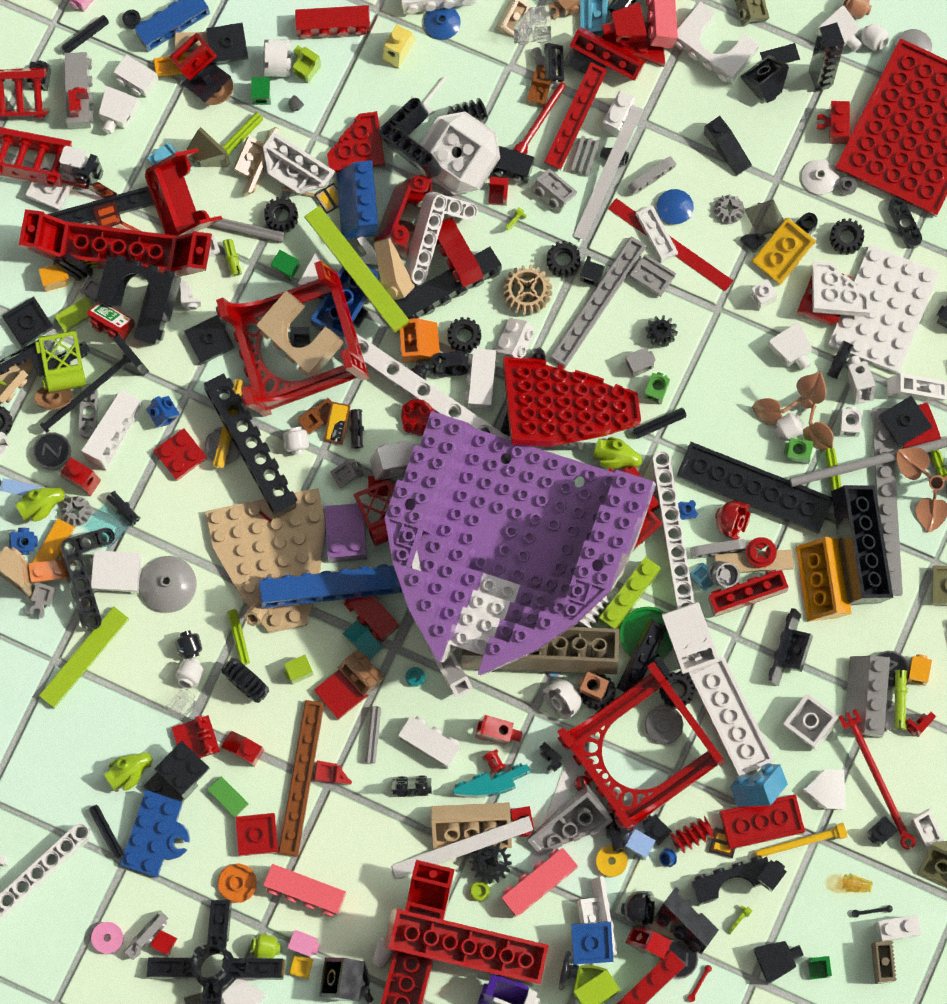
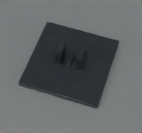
M210 62L190 81L187 78L182 85L202 101L207 102L231 76Z

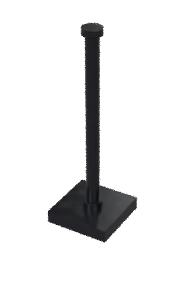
M120 335L113 340L125 353L122 355L123 358L72 399L68 405L61 408L45 423H40L39 425L46 433L50 431L49 428L125 365L133 363L143 376L149 372L147 367Z

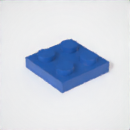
M611 921L571 924L574 965L614 962Z

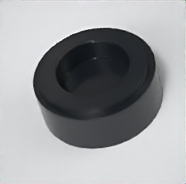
M130 9L123 14L122 20L127 28L134 29L141 22V16L138 11Z

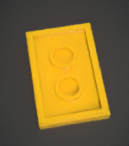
M787 217L753 258L752 262L779 285H782L816 243V240Z

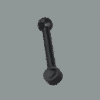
M887 905L884 908L871 910H853L852 916L857 918L859 915L884 911L891 913L893 907Z

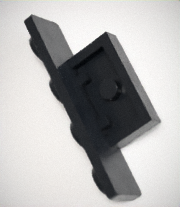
M791 608L790 613L786 617V626L780 635V645L774 654L775 660L768 674L769 681L776 686L780 684L784 668L802 672L813 639L811 633L797 631L801 613L795 608Z

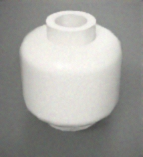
M872 23L869 26H865L861 31L862 43L873 51L884 49L889 42L888 31L878 24Z
M788 413L776 421L778 428L775 431L780 439L784 437L787 441H790V438H795L803 433L804 424L797 413L795 415Z
M301 427L286 429L287 432L283 434L285 450L292 452L293 455L303 454V449L309 447L307 431Z
M196 659L183 660L175 675L178 684L189 689L197 686L204 673V669Z

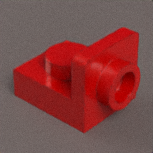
M75 87L73 90H68L69 111L72 118L79 117V111L82 110L81 99H89L87 89Z
M931 711L928 715L923 713L916 721L919 725L908 718L906 720V729L912 735L920 736L937 716Z

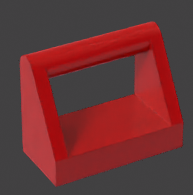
M196 32L169 57L190 81L213 61L217 55ZM199 40L201 45L179 63L177 59Z

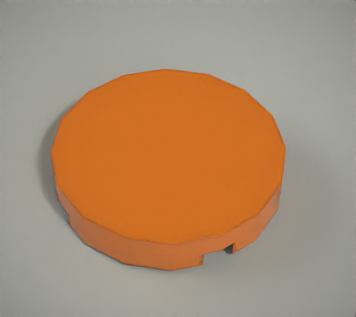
M240 863L225 867L219 874L217 881L221 895L233 903H242L249 900L257 888V878L253 870L247 865Z

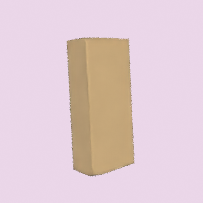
M510 0L496 29L516 37L531 5L524 0Z

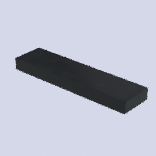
M649 618L616 689L626 692L644 678L648 669L647 666L650 665L667 630L665 625Z

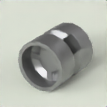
M724 561L713 562L707 570L709 581L721 587H733L737 584L740 577L737 566Z

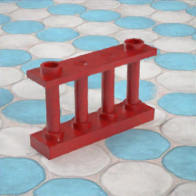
M46 67L0 69V117L34 115V118H44L45 115H48L50 108L42 107L41 80L47 75ZM24 78H31V81H33L35 109H24L22 89ZM5 79H12L15 83L17 109L6 110L3 84Z
M0 127V144H2L0 148V176L46 184L51 187H62L61 174L58 173L61 165L59 160L65 146L72 147V141ZM9 146L20 148L14 164L4 163ZM28 149L38 151L32 168L22 166ZM45 153L56 155L51 171L40 170Z

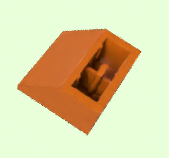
M418 318L409 319L410 323L400 329L402 362H416L418 359L422 361L432 360L434 354L440 353L437 322Z

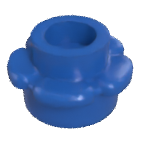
M665 848L659 854V861L664 867H673L677 863V855L674 850Z

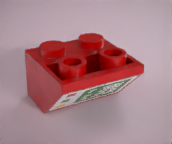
M103 302L97 303L87 312L92 328L99 333L102 331L107 333L111 340L120 335L125 341L136 325L131 317Z

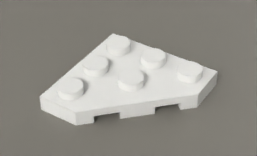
M813 261V312L870 316V296L868 294L862 293L847 275H843L837 270V266L832 262Z

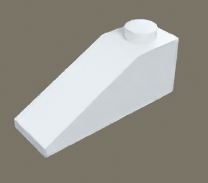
M899 373L887 378V397L906 399L912 396L914 400L946 401L947 381Z

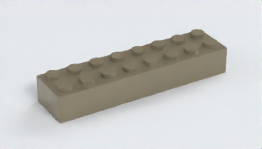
M571 627L539 650L497 669L617 674L619 629ZM462 649V668H480L483 655Z

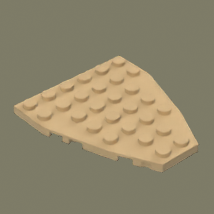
M319 488L295 492L298 500L296 501V508L276 519L265 499L206 511L213 549L242 600L248 607L251 606L253 598L258 592L259 580L266 578L268 573L278 578L284 575L295 577L303 573H312V575L320 573L326 523ZM260 510L272 520L271 523L259 514ZM313 603L275 607L269 615L266 614L261 623L268 633L307 626Z

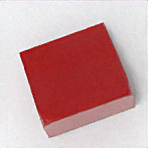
M368 476V488L388 479L375 481L374 476ZM387 486L379 488L377 495L381 497L388 496Z
M161 930L157 933L150 947L169 956L178 938Z

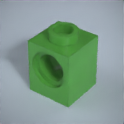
M652 372L644 398L662 404L670 384V378H667L668 376L663 373L657 372L656 374ZM659 383L663 386V388L661 390H655L653 388V385Z
M790 438L789 443H785L784 454L787 455L786 461L809 464L814 441ZM799 447L802 449L803 453L796 454L794 453L793 448Z

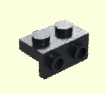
M90 154L84 170L73 167L72 172L78 185L88 188L86 185L101 180L104 170H102L103 168L98 156Z

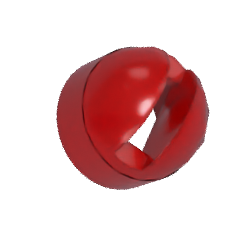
M581 775L575 779L574 786L576 790L580 791L582 789L580 784L581 778H583L585 786H590V781L586 776Z

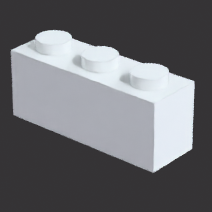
M473 348V354H469L468 363L469 366H472L471 373H467V384H470V390L466 391L465 402H468L469 408L491 410L496 350Z
M410 716L399 733L398 738L449 769L461 750L458 745L459 742L450 736L447 739L441 735L443 732L434 726L432 728L426 726V721L416 716L413 718Z

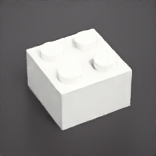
M402 440L395 445L389 446L386 443L378 446L370 458L375 481L405 475L415 445L414 441L407 442V440Z
M807 693L783 725L813 749L817 750L840 719L835 713Z

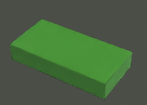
M222 776L207 789L234 818L249 805Z

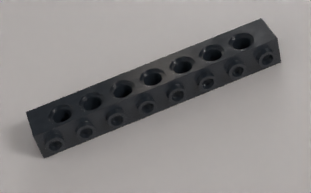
M223 373L205 382L204 390L276 519L296 508L297 497L286 486L288 481L284 474L280 475L276 459H271L267 443L261 441L260 430L251 423L252 416L250 412L244 410L241 405L243 404L239 393L235 394L231 378H226ZM226 393L229 395V398L221 399L219 396ZM232 409H235L239 413L233 416L230 415L228 412ZM241 425H244L248 429L244 432H241L237 428ZM252 441L256 443V446L249 448L246 444ZM257 458H263L265 459V463L257 464L255 460ZM272 474L275 478L268 481L264 476ZM276 490H280L284 494L281 497H276L273 493Z

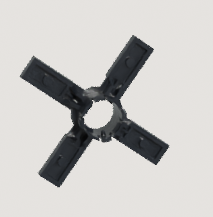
M211 900L207 945H203L205 949L198 946L194 950L197 956L193 954L192 958L148 957L146 977L148 979L196 978L197 982L203 986L202 1004H223V987L229 984L232 978H243L244 980H283L285 960L283 958H234L232 953L226 949L227 942L229 941L232 902L231 900ZM212 955H223L222 968L225 971L220 970L215 975L217 978L214 976L203 977L201 968L204 961Z

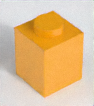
M51 265L39 269L46 292L68 286L66 280L69 279V275L58 267Z
M922 654L912 656L907 682L926 686L929 681L932 659H927L928 656Z

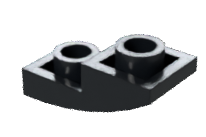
M570 48L564 61V65L583 74L586 73L591 62L602 68L606 67L573 48Z

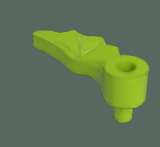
M520 207L514 213L516 215L515 218L505 227L507 231L513 228L521 216L527 217L524 210Z
M741 905L740 909L744 912L727 933L731 934L744 916L749 917L753 911L748 906L745 908Z

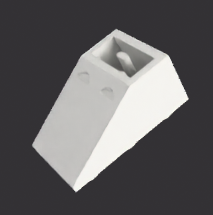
M699 602L662 614L679 668L683 674L719 661Z

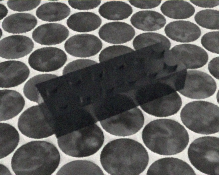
M843 485L831 491L848 604L882 603L894 598L876 486Z

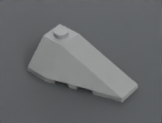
M586 785L543 823L527 841L539 854H543L559 848L563 844L571 841L575 842L590 834H596L610 824L613 819L598 796Z

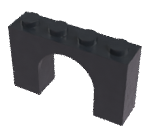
M115 254V257L107 256L96 300L113 306H121L127 283L132 277L140 274L148 281L151 289L145 316L159 321L170 322L182 278L175 276L176 272L170 270L159 271V267L154 265L142 266L143 262L132 259L131 262L127 261L126 257Z

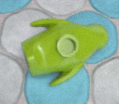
M608 437V440H602L598 438L593 460H599V464L602 467L618 469L635 466V468H638L642 464V456L621 439Z
M60 487L33 489L23 494L22 500L15 503L25 523H28L31 519L33 522L41 521L49 515L57 503H63L65 492Z
M148 752L118 757L109 763L111 768L104 776L115 792H118L120 788L123 791H127L138 783L145 769L151 767L153 758Z

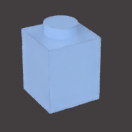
M636 829L633 833L629 832L624 840L626 849L646 860L656 841Z

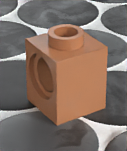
M587 672L586 676L582 675L578 683L581 694L600 702L609 685L608 680L590 672ZM589 682H595L597 683L598 688L596 690H590L588 689L587 684Z

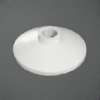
M816 159L804 167L801 179L804 187L810 193L826 195L836 188L839 181V173L831 162L824 159ZM822 172L824 177H819L818 173Z

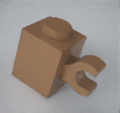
M552 0L554 4L547 6L546 12L548 13L551 10L556 12L552 15L553 20L559 17L560 12L565 17L574 15L580 8V0Z

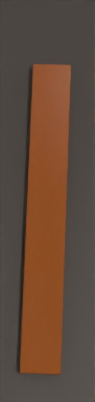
M305 700L278 853L281 855L299 856L325 706L323 702Z

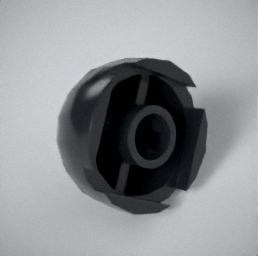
M652 891L633 892L627 897L625 903H622L621 914L624 915L625 921L630 927L651 929L648 927V924H653L655 915V901H651L650 897L654 896Z

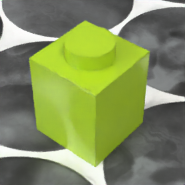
M306 655L284 663L286 669L283 670L287 681L291 679L292 684L314 675Z

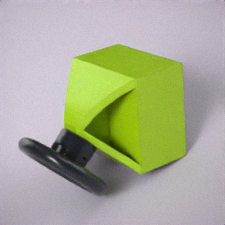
M565 952L558 986L559 990L564 989L566 979L576 981L573 995L579 1004H603L620 993L621 989L607 969L593 965H569L571 952Z

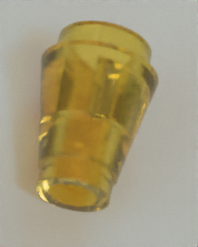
M852 873L845 874L843 877L842 889L846 890V892L870 893L872 890V881Z

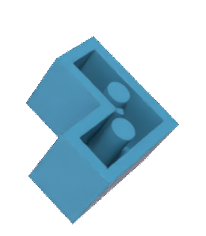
M768 763L763 765L756 775L738 776L730 786L737 807L768 806L776 800L788 783L781 764L772 765Z

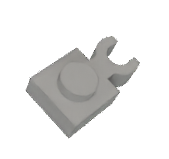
M36 583L31 597V601L35 605L29 610L31 616H33L35 610H40L39 618L42 619L44 617V606L50 607L56 588Z

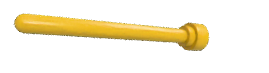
M842 822L835 824L836 826L832 827V830L756 850L754 856L761 855L764 857L833 837L841 840L848 838L847 831Z

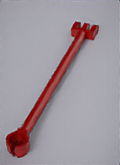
M855 708L853 709L855 718L852 719L849 712L845 713L848 718L846 722L842 715L838 717L844 729L850 727L901 835V846L906 850H910L909 846L904 843L905 839L909 838L912 840V848L916 844V839L912 834L908 833L857 723L862 720Z

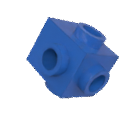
M169 396L153 398L150 401L151 404L146 408L157 428L170 425L180 415Z
M20 527L18 531H9V549L14 547L22 555H29V551H34V547L38 546V537L34 535L33 531H29V528ZM23 538L26 539V542L24 544L21 543V540Z

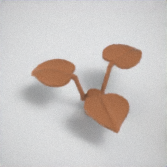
M821 371L803 376L797 381L796 388L802 397H799L784 409H780V403L772 398H763L753 404V411L762 422L767 425H776V421L782 418L781 413H785L801 402L804 408H811L809 426L803 429L804 439L814 441L813 447L820 450L834 447V437L829 426L822 422L814 424L812 422L814 411L817 407L815 404L822 403L826 398V385Z
M916 447L899 449L897 451V464L901 473L910 480L919 479L923 473L929 478V486L934 490L933 500L931 498H923L916 506V516L927 532H932L939 528L947 518V503L944 500H936L937 491L944 487L947 476L942 477L938 474L931 476L925 471L930 464V459L927 452L923 449Z

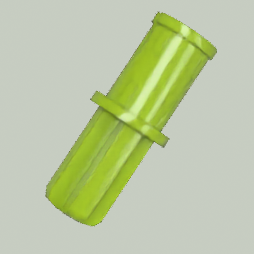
M225 239L222 242L226 255L224 259L227 261L230 276H239L242 274L238 260L239 255L236 254L233 240Z

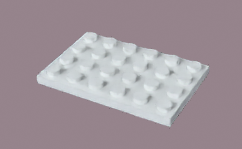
M869 245L854 283L862 293L865 292L870 296V316L840 315L828 347L838 351L844 340L854 345L849 354L850 356H859L860 360L899 374L940 272Z

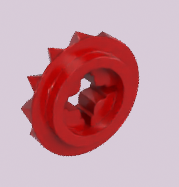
M765 537L754 538L746 548L747 559L750 564L757 568H766L774 562L777 556L775 544ZM756 548L759 550L766 548V551L764 553L766 557H763L761 555L760 557L756 558L758 553Z

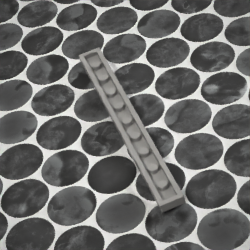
M872 408L871 410L874 456L894 451L893 438L878 417L879 414L889 408ZM895 461L875 466L876 492L893 596H902Z

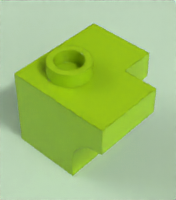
M297 45L293 50L294 57L297 59L292 67L293 73L309 83L321 68L320 56L305 46L302 48Z

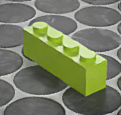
M645 557L601 614L599 623L608 629H618L659 575L661 568Z

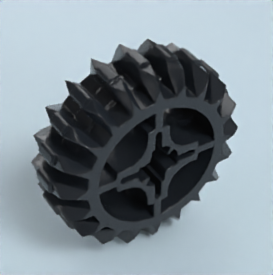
M231 658L221 669L222 674L255 703H260L269 692L268 686L236 658Z

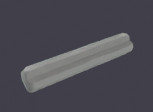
M371 706L365 757V762L368 764L376 763L381 707Z

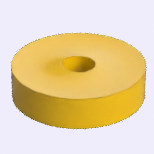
M612 845L603 847L597 854V869L606 877L620 876L627 867L628 859L626 853L623 851L615 854ZM614 858L615 864L610 865L608 859Z

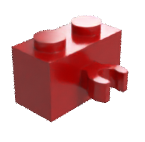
M831 101L829 117L823 114L817 115V120L824 122V124H817V129L824 130L826 127H829V144H847L850 138V101Z

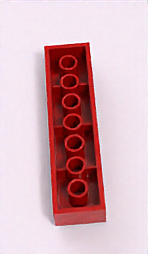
M392 908L383 948L541 984L549 945Z

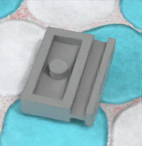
M647 254L643 255V258L630 274L631 279L662 297L672 280L676 277L675 272Z

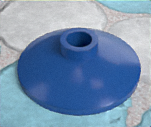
M454 8L428 11L424 18L426 32L438 40L452 38L457 34L461 25L460 16ZM440 18L446 19L444 22L439 21Z

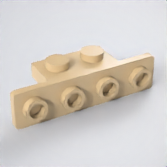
M274 127L270 129L264 143L250 136L246 138L233 168L235 172L249 178L242 195L247 196L255 192L257 188L256 181L265 169L263 167L265 163L263 146L273 132L278 133L279 128Z
M29 358L26 359L24 364L20 366L14 365L9 368L8 372L0 375V380L7 384L6 386L0 385V404H3L5 401L9 403L15 396L13 392L16 388L21 389L28 381L25 378L34 367Z

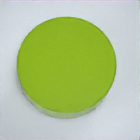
M477 881L472 884L470 894L474 900L481 902L489 897L490 889L485 882Z

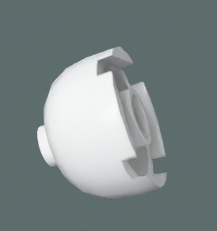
M565 680L555 681L543 690V692H546L543 698L549 709L554 714L557 712L561 714L560 718L568 720L575 715L582 702L578 686Z

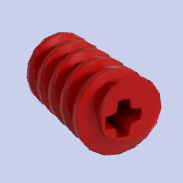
M705 815L704 821L700 818L697 819V825L694 822H690V828L684 825L683 832L680 829H676V836L672 832L669 833L675 848L683 853H686V846L690 850L693 849L692 843L700 846L699 839L706 843L707 835L714 839L713 830Z

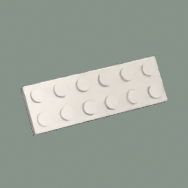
M724 656L719 657L718 662L688 672L737 775L749 774L765 764L774 762L775 759Z

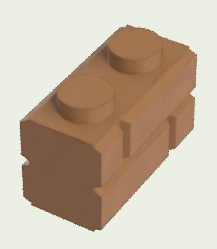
M359 649L346 657L338 667L363 697L374 690L384 679L381 671L375 668L367 655H363Z

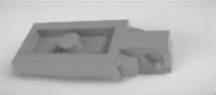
M158 911L133 938V941L124 950L125 954L132 960L141 954L140 949L142 946H147L153 940L155 932L157 930L161 931L167 925L168 917L162 911Z

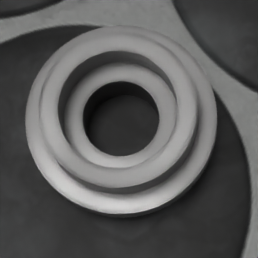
M843 177L838 183V189L844 195H851L857 189V182L852 177ZM850 183L851 187L847 188L844 184Z

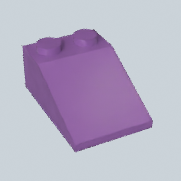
M357 503L325 506L326 542L329 563L367 560L365 522Z

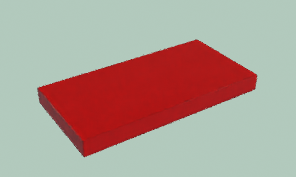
M796 794L776 798L768 806H743L719 811L728 850L805 833Z

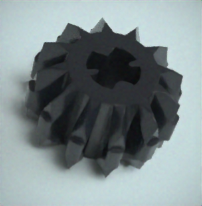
M662 315L661 320L655 316L654 321H648L649 326L645 330L648 332L646 338L652 339V345L658 342L659 348L662 346V343L667 347L669 346V341H675L674 336H677L678 331L674 330L677 328V324H671L672 318L666 321L665 315ZM660 329H664L663 334H660Z

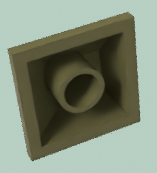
M200 127L187 147V150L198 148L199 152L190 156L189 160L193 164L198 163L201 167H228L230 161L227 151Z
M947 841L932 842L917 874L946 887Z

